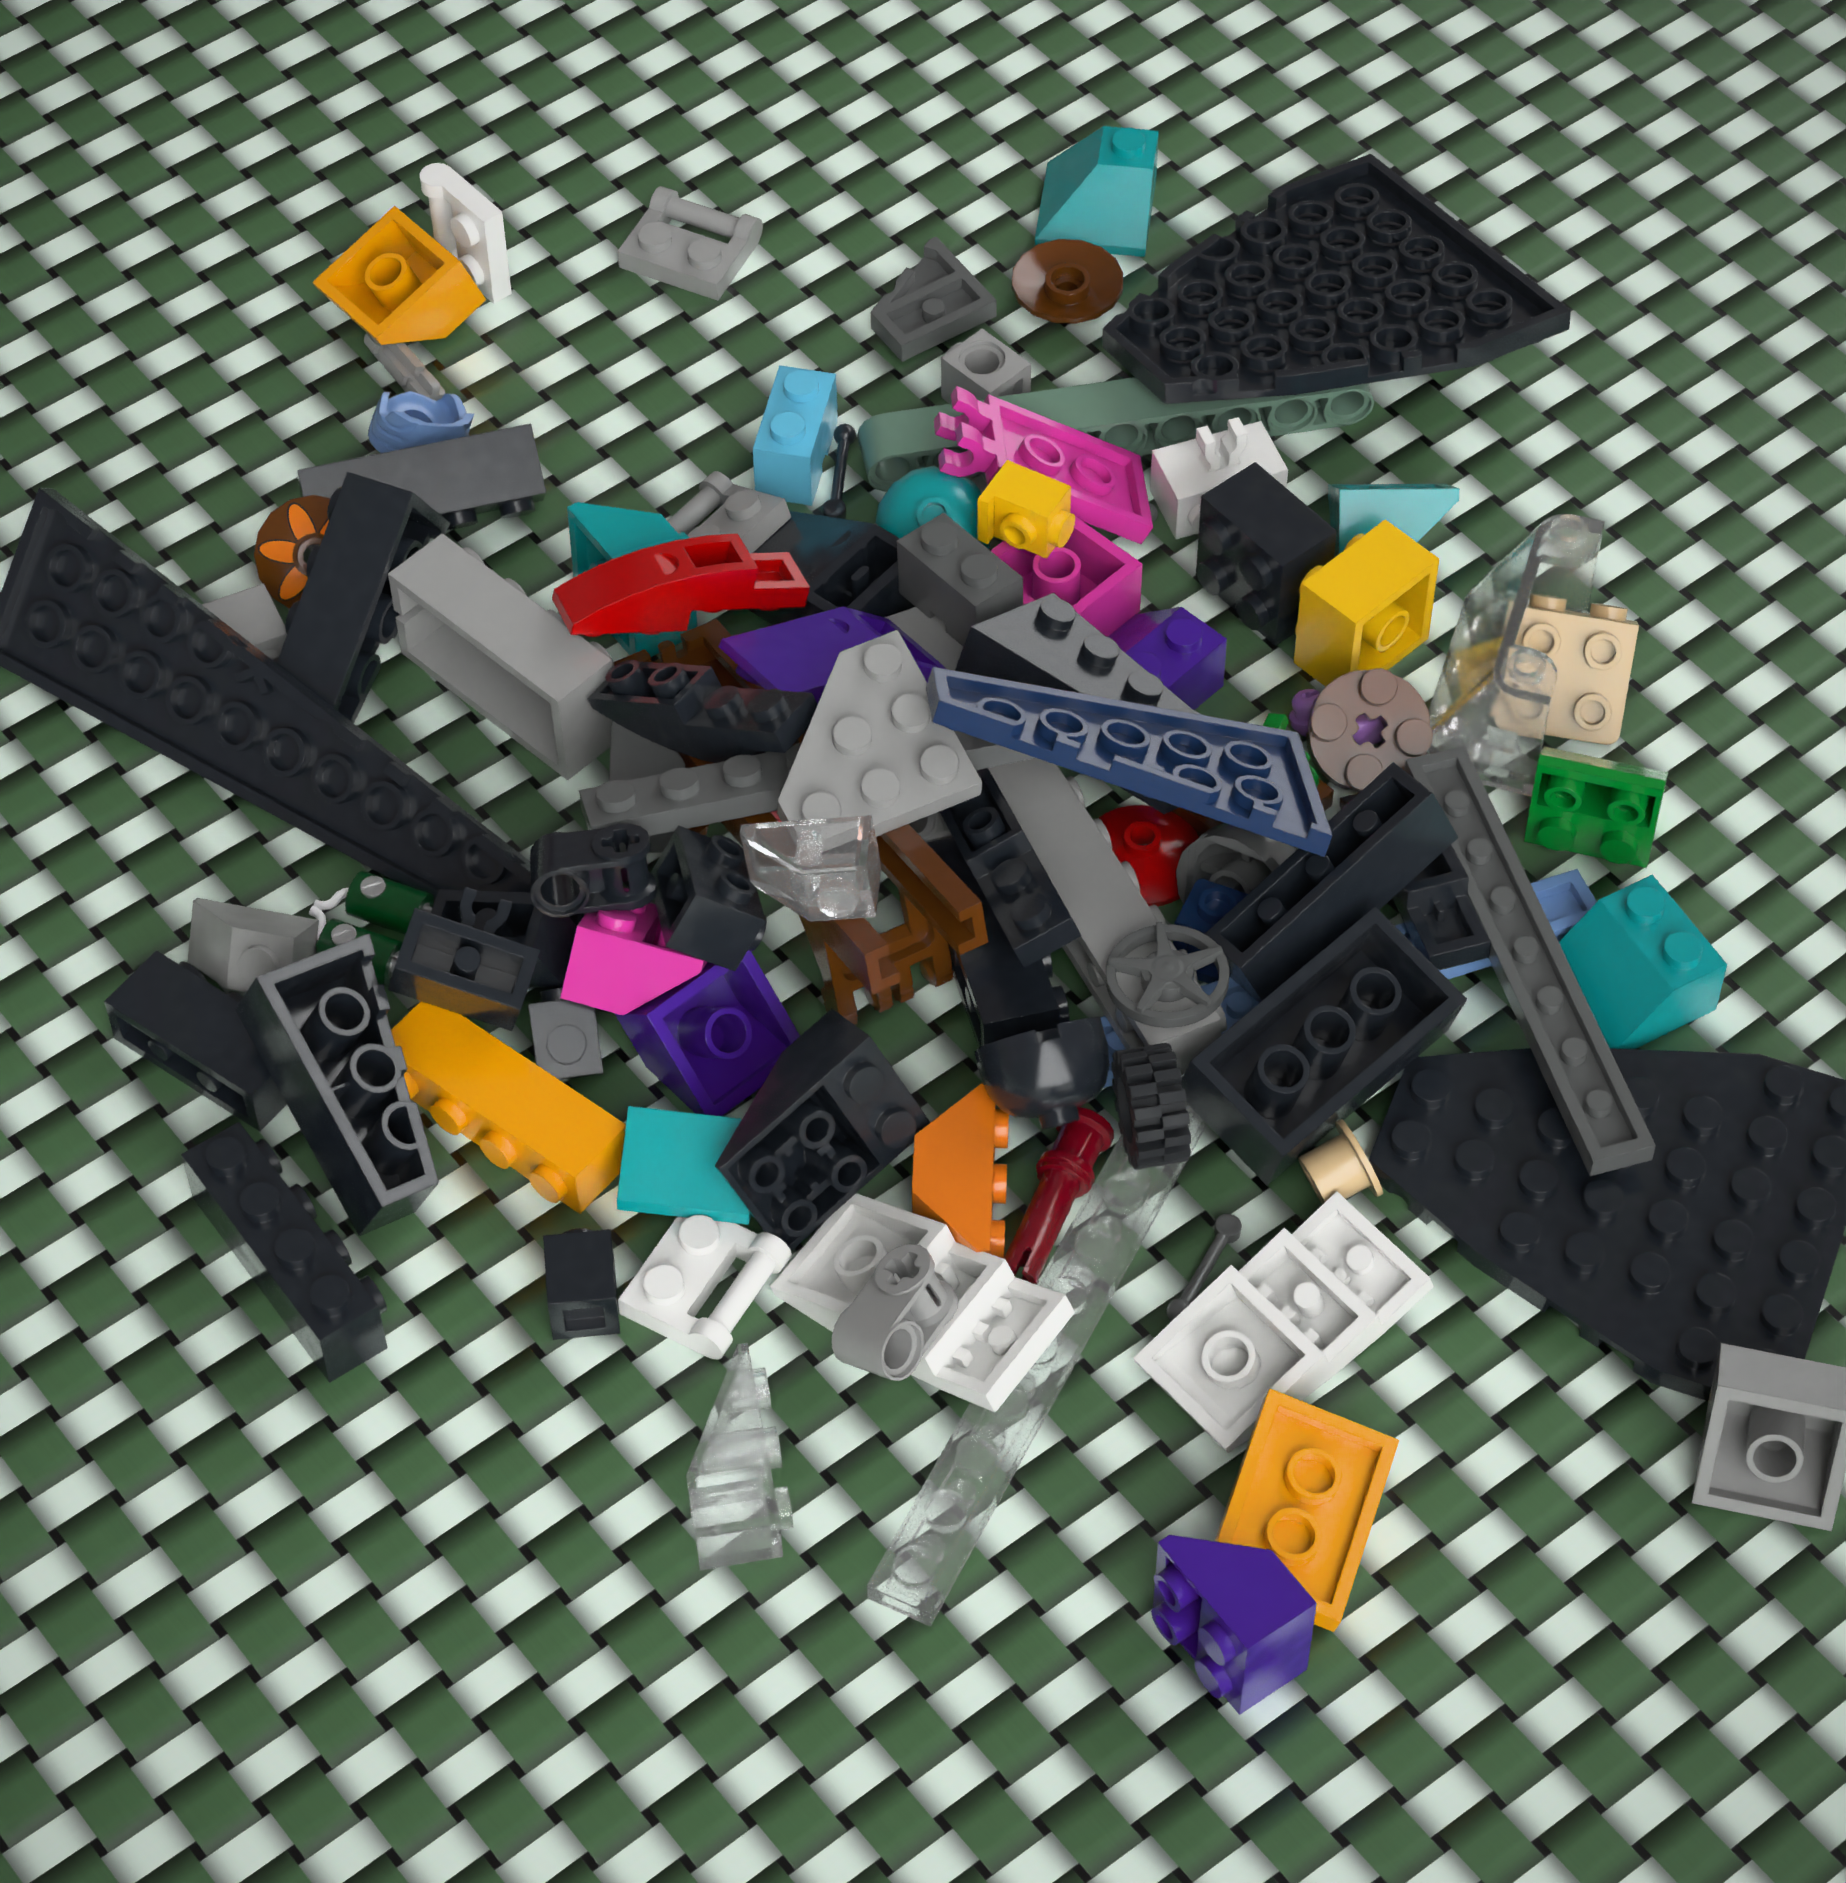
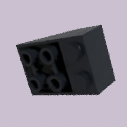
M789 511L791 518L753 552H789L810 586L805 607L779 608L774 611L748 609L772 625L839 607H847L884 618L915 607L899 593L897 540L900 538L877 524Z
M831 1008L781 1053L719 1157L715 1167L762 1230L783 1240L792 1251L914 1142V1135L931 1122L872 1038Z

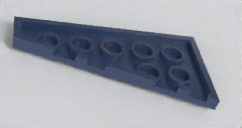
M932 667L926 692L933 723L1322 857L1326 855L1333 835L1298 732Z

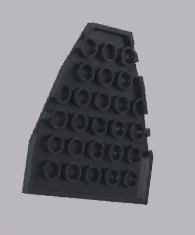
M1368 154L1277 188L1268 195V208L1255 216L1254 213L1246 210L1235 218V231L1224 237L1212 234L1168 265L1158 275L1157 290L1150 296L1139 293L1129 303V308L1126 312L1116 315L1102 328L1103 348L1165 404L1285 396L1475 367L1569 330L1571 310L1374 155Z
M1531 1048L1417 1057L1404 1068L1371 1152L1369 1162L1380 1185L1387 1192L1402 1197L1408 1205V1210L1427 1225L1434 1220L1458 1241L1457 1252L1474 1267L1541 1311L1545 1312L1549 1306L1553 1307L1581 1326L1579 1336L1596 1347L1604 1341L1635 1362L1633 1372L1650 1383L1705 1401L1709 1400L1721 1343L1805 1359L1846 1227V1080L1761 1054L1610 1048L1656 1147L1651 1161L1590 1176Z

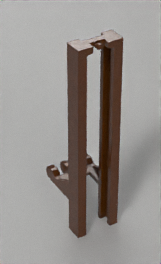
M717 619L681 633L683 649L677 652L674 643L670 640L662 641L658 644L660 659L653 661L655 663L711 666L723 687L735 686L737 688L764 689L762 686L755 685L739 676L735 671L738 664L719 648L721 640L732 635ZM643 649L615 661L614 666L626 660H637L640 662H652L650 654ZM806 731L799 737V739L793 745L802 743ZM679 753L685 763V768L713 763ZM770 812L721 822L797 909L823 977L824 987L821 988V994L826 1012L832 1008L854 1025L858 1021L854 991L864 987L868 1002L873 1006L874 1010L881 1013L892 1008V1005H894L891 995L900 1003L914 998L911 965L920 962L919 966L924 978L930 982V985L938 987L953 980L952 978L954 977L949 944L959 955H962L988 943L982 901L909 824L858 844L899 890L904 923L879 934L815 862L804 865L786 829Z

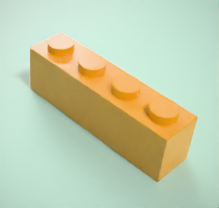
M420 1001L391 1029L395 1046H401L406 1062L407 1071L404 1073V1078L410 1100H413L429 1111L436 1123L446 1132L452 1135L461 1133L479 1145L484 1155L496 1166L502 1169H507L510 1166L529 1179L533 1188L546 1200L552 1203H557L560 1200L581 1214L620 1174L626 1124L463 1015Z

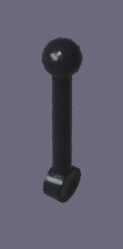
M846 423L837 426L833 434L838 447L830 500H827L823 505V516L841 519L846 518V505L842 501L849 445L854 443L856 439L855 429Z

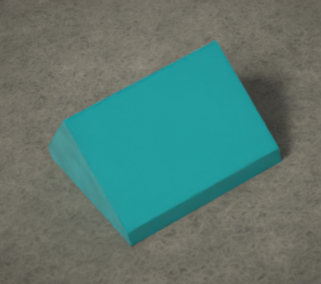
M628 1106L617 1194V1210L685 1218L694 1215H705L714 1221L749 1225L750 1212L715 1167L742 1119Z

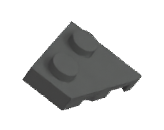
M937 237L929 239L924 245V257L913 270L906 267L895 281L894 290L884 295L870 312L871 329L903 362L996 317L997 300Z

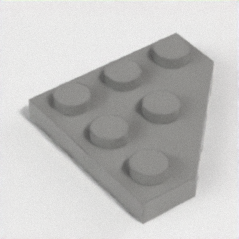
M898 630L839 653L778 798L777 814L804 865L981 795L982 780L954 730L932 722L926 692L927 682Z

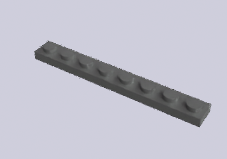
M954 731L976 770L1035 758L983 739ZM801 743L791 746L785 753L767 752L752 756L737 755L722 762L692 768L678 767L667 770L662 774L627 781L612 780L597 787L579 790L581 809L587 828L591 830L606 828L615 824H634L644 828L649 836L673 832L677 829L678 825L688 829L777 811L778 798Z
M1460 746L1406 759L1404 771L1433 792L1459 837L1451 845L1469 877L1468 896L1491 941L1489 960L1589 1175L1593 1176L1651 1161L1656 1147L1654 1140L1466 747Z

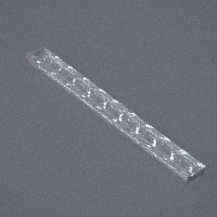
M1185 1101L1186 1110L1189 1112L1190 1118L1188 1128L1191 1133V1144L1189 1145L1192 1153L1207 1123ZM1121 1134L1039 1280V1286L1065 1294L1075 1311L1074 1315L996 1413L970 1402L868 1582L867 1599L931 1627L1186 1162L1134 1170L1128 1161V1153H1125L1123 1134Z

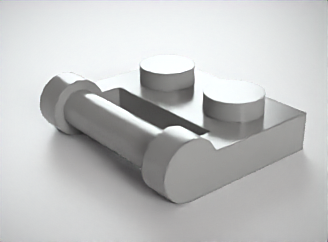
M659 186L652 195L648 210L617 251L619 268L718 301L759 243L763 223L760 218L748 214H743L739 218L681 199L677 191ZM674 219L731 238V240L727 244L670 225L669 223Z
M714 471L699 484L700 491L667 521L678 533L684 532L688 534L689 538L738 533L749 553H753L791 518V514L785 498L735 485L723 473ZM717 509V510H716L707 520H705L699 527L695 528V527H696L702 520H704L713 510Z

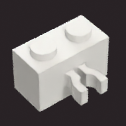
M1239 417L1229 419L1227 423L1228 430L1212 434L1208 426L1196 428V439L1152 450L1150 492L1175 539L1199 533L1200 505L1203 494L1254 462L1259 464L1287 488L1288 468L1262 421L1243 426Z

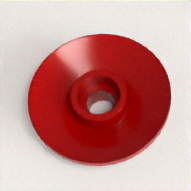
M1149 805L1120 807L1100 816L1099 819L1102 820L1108 830L1113 852L1120 863L1127 861L1132 866L1139 882L1140 894L1148 906H1164L1180 899L1176 870L1182 852L1199 838L1195 829L1177 814L1169 812L1164 815Z

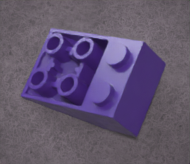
M839 607L723 638L719 645V648L738 664L735 671L745 680L762 686L765 690L779 689L781 691L812 693L817 704L841 651L895 630L899 631L927 683L932 667L947 669L888 618L847 607Z

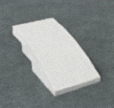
M1336 1191L1292 1234L1283 1228L1239 1271L1230 1265L1133 1359L1227 1453H1230L1250 1439L1262 1401L1269 1388L1300 1401L1304 1400L1382 1336L1431 1291L1434 1286L1431 1278Z
M856 1193L821 1225L770 1286L773 1293L781 1300L833 1332L834 1325L840 1314L851 1305L874 1274L880 1260L888 1252L906 1244L921 1245L928 1250L934 1260V1273L937 1278L950 1284L958 1297V1308L953 1318L941 1329L925 1351L916 1370L911 1375L940 1390L996 1413L1074 1315L1075 1311L1067 1296L1016 1278L1006 1259L983 1251L975 1252L967 1246L957 1243L948 1226L944 1223ZM895 1273L894 1277L897 1280V1282H899L900 1278ZM934 1295L932 1299L935 1302V1304L938 1305L939 1301Z

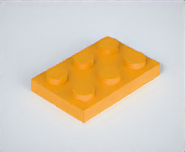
M1269 1388L1262 1401L1215 1542L1272 1550L1316 1601L1314 1625L1334 1632L1342 1620L1399 1440Z

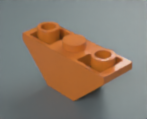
M981 1083L914 1135L912 1213L946 1224L957 1243L963 1244L975 1252L983 1251L1004 1259L1005 1220H992L993 1204H1006L1007 1164H994L995 1148H1008L1009 1114L1001 1109H996L995 1102L989 1097L984 1084Z

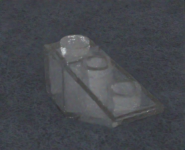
M748 1343L737 1344L686 1474L689 1509L700 1570L783 1557L781 1530L794 1528L787 1486L774 1488L771 1469L782 1468L776 1426L763 1428L760 1410L771 1408L767 1373L765 1367L752 1369Z

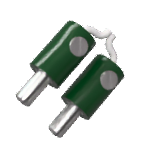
M360 871L352 880L349 888L337 891L327 901L315 900L314 905L311 907L309 915L319 920L316 954L370 934L375 952L372 963L378 984H384V986L389 987L403 942L333 918L326 924V916L322 910L332 909L342 899L346 898L345 911L347 915L406 935L414 908L431 913L435 900L433 894L365 871Z

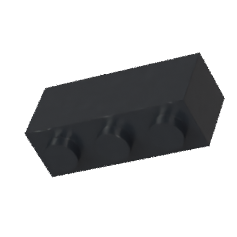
M156 950L104 1001L114 1039L261 1132L287 1105L235 1010L243 997L235 992L226 994L214 987L190 963L182 961L178 964Z

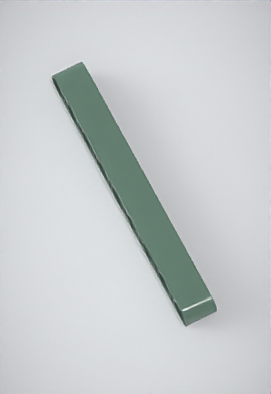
M1136 377L997 397L1140 456L1152 454V450L1196 439V428L1208 426L1212 434L1228 430V420L1239 417L1243 426L1262 421L1269 436L1272 437L1355 424L1366 418L1374 406L1373 396L1368 383L1297 395L1165 404ZM951 403L882 413L864 421L859 427L857 437L870 485L877 490L887 492L895 481L912 470L930 466L939 467L938 456L943 448L950 449L956 453L967 451L968 449L958 446L957 441L935 435L934 419L939 412L952 417H958L964 413L952 409Z

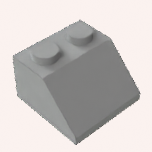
M1721 1343L1708 1400L1692 1503L1832 1531L1846 1473V1367Z

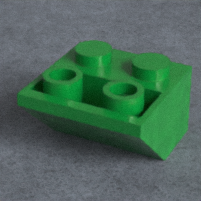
M1544 747L1537 763L1524 842L1541 845L1555 851L1565 850L1602 858L1615 864H1630L1647 868L1668 772Z

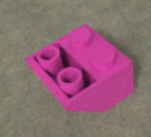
M623 888L626 892L630 890L628 888ZM649 903L641 908L630 911L599 910L598 912L586 913L577 925L560 998L615 1014L625 1015L700 974L707 961L665 946L656 904Z

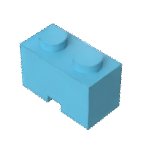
M779 365L753 446L756 491L785 498V501L790 503L813 505L823 472L822 463L825 455L829 453L833 434L838 423L835 373Z

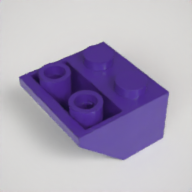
M1168 1535L1158 1542L1156 1574L1154 1575L1153 1609L1151 1610L1153 1621L1159 1632L1170 1644L1175 1646L1180 1643L1194 1659L1196 1673L1212 1696L1218 1699L1224 1696L1240 1715L1307 1670L1317 1603L1272 1550Z

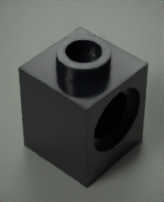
M575 1228L562 1234L544 1235L547 1304L553 1340L620 1334L611 1229L593 1231L586 1228Z

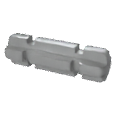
M366 332L364 344L370 349L377 360L384 365V368L405 392H416L435 401L445 395V390L437 379L425 368L423 363L405 343L380 345Z

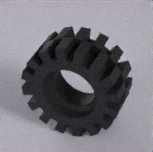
M1166 1042L1115 1051L1112 1055L1113 1062H1111V1070L1114 1076L1112 1087L1116 1095L1114 1103L1116 1112L1118 1111L1119 1115L1118 1126L1120 1134H1123L1125 1153H1128L1130 1165L1133 1166L1134 1170L1188 1161V1157L1191 1155L1189 1145L1191 1144V1133L1188 1128L1190 1118L1185 1106L1187 1098L1185 1089H1182L1181 1085L1182 1075L1180 1067L1177 1068V1058L1174 1051L1172 1052L1171 1045Z

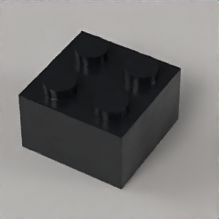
M1254 462L1201 496L1196 577L1208 593L1218 595L1235 610L1248 628L1259 631L1276 646L1295 633V627L1298 622L1300 584L1311 569L1318 565L1324 566L1334 558L1337 531L1259 464Z

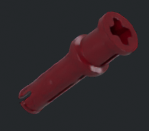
M1077 1107L1080 1120L1057 1126L1056 1130L1059 1134L1052 1149L1043 1152L1036 1164L1037 1178L1040 1181L1004 1257L1014 1276H1016L1019 1268L1023 1267L1021 1279L1036 1285L1039 1284L1040 1275L1074 1200L1082 1197L1092 1188L1095 1181V1173L1092 1168L1099 1153L1106 1151L1114 1139V1130L1111 1124L1098 1113L1082 1107Z

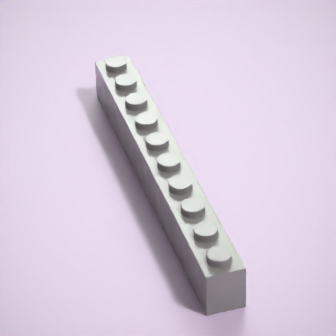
M917 607L885 617L897 625L948 670L955 671L963 646L946 633L945 623L940 618L934 616L930 619ZM1038 758L989 767V771L1082 935L1063 946V949L1126 1049L1169 1043L1172 1047V1052L1174 1051L1177 1058V1068L1180 1067L1181 1075H1183L1190 1061L1221 1036V1032L1226 1031L1227 1022L1222 1006L1220 1005L1203 1020L1174 1028L1154 1027L1131 1019L1116 1007L1106 987V964L1111 951L1124 937L1134 931L1156 925V922L1166 924L1163 914L1156 905L1148 906L1140 894L1139 882L1135 871L1129 862L1124 861L1120 863L1112 850V843L1106 826L1101 819L1093 820L1085 808L1081 789L1072 776L1065 778L1058 765ZM1169 940L1171 949L1177 950L1171 940ZM1156 941L1135 948L1125 957L1146 958L1149 954L1157 951ZM1184 949L1178 950L1184 954H1188L1187 951ZM1194 971V982L1201 988L1197 982V973ZM1116 972V979L1123 993L1138 1004L1144 993L1141 986V977ZM1184 997L1174 1002L1156 1001L1150 1009L1172 1012L1185 1010L1197 1004Z

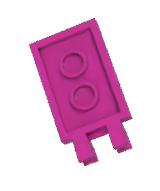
M958 386L951 393L952 409L964 414L952 417L939 412L935 417V435L957 441L958 446L968 449L963 453H956L950 449L943 448L938 456L941 472L956 477H965L976 472H985L986 482L989 484L1004 463L1009 460L1070 485V512L1085 523L1139 544L1143 543L1153 529L1140 455L988 394L983 402L979 401L974 394Z

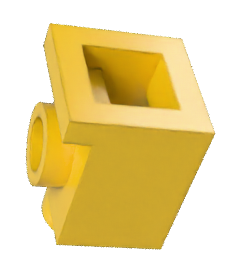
M1007 460L978 498L977 540L989 544L992 538L996 537L1006 541L1015 548L1025 549L1047 559L1055 547L1062 548L1068 542L1074 529L1075 515L1070 513L1071 486Z

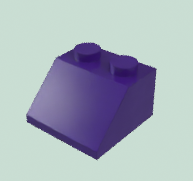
M1183 607L1135 614L1108 636L1117 643L1122 651L1147 672L1158 677L1165 687L1193 710L1198 708L1224 685L1227 638Z
M749 950L736 971L707 962L700 974L625 1015L615 1014L646 1068L695 1114L723 1116L762 1087L781 1053L800 1037L758 962Z

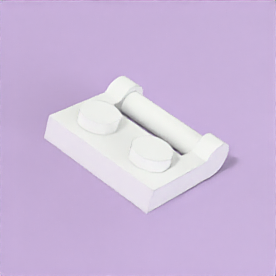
M432 163L425 166L420 172V182L423 194L429 199L433 239L462 263L482 294L493 304L511 295L502 211L450 166L443 163Z
M694 1215L689 1218L676 1217L618 1299L619 1313L699 1354L719 1360L732 1344L733 1338L730 1333L770 1275L780 1273L791 1258V1250L783 1240L768 1232L757 1234L736 1223L714 1221L705 1215ZM736 1257L747 1262L708 1318H695Z

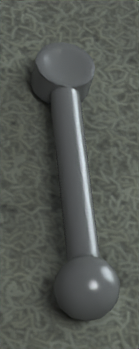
M1223 1214L1216 1219L1214 1228L1215 1239L1182 1296L1171 1301L1167 1307V1316L1171 1322L1195 1300L1226 1244L1233 1243L1240 1238L1242 1225L1239 1218L1235 1215Z

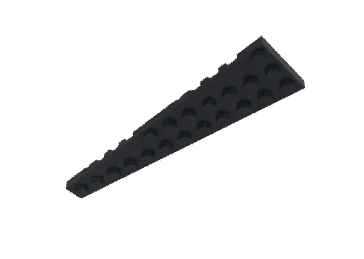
M53 488L38 489L0 593L1 667L391 880L433 894L434 900L439 889L465 890V887L477 891L531 893L530 861L60 493ZM586 913L575 914L569 917L578 925Z

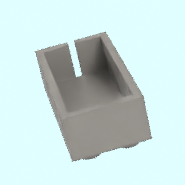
M443 533L388 573L393 607L400 614L396 617L401 653L566 780L571 779L611 747L612 720L594 710L587 699L605 681L607 672L614 667L610 654L603 646L594 641L589 643L580 635H571L561 615L554 610L546 611L527 597L518 583L510 578L503 579L488 568L475 551L468 547L461 548Z

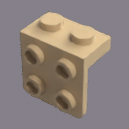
M1531 594L1529 604L1517 602L1498 711L1500 725L1511 730L1604 745L1615 743L1619 739L1639 629L1638 622L1626 620L1627 608L1591 603L1590 614L1565 610L1567 599L1554 596Z

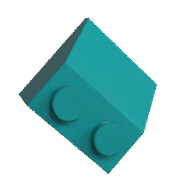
M581 502L567 507L573 578L591 568L628 553L689 538L684 532L678 533L662 514ZM691 611L687 631L697 627V611ZM686 631L661 632L655 635L642 633H614L611 635L629 655L645 649L652 657L659 653V643L670 640L674 645L682 642L680 634Z
M1653 874L1599 899L1559 941L1609 1048L1637 1049L1717 1009L1727 963Z

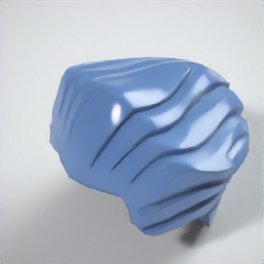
M412 391L401 393L390 399L389 395L391 392H383L368 429V438L371 444L380 453L469 436L474 414L466 412L461 399L456 394H445L441 399L435 401Z

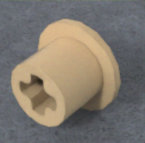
M1343 1119L1335 1122L1339 1133L1338 1136L1298 1157L1299 1163L1322 1205L1336 1191L1345 1199L1367 1187L1376 1197L1383 1194L1380 1182L1366 1154Z

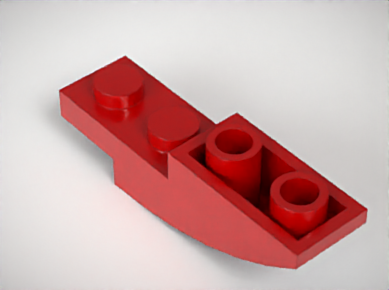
M738 533L675 540L611 559L554 588L552 600L571 635H584L588 637H598L603 634L614 633L655 635L661 632L687 631L691 611L701 610L708 613H717L722 610L731 609L774 611L779 608L805 607L810 586L789 552L749 553Z

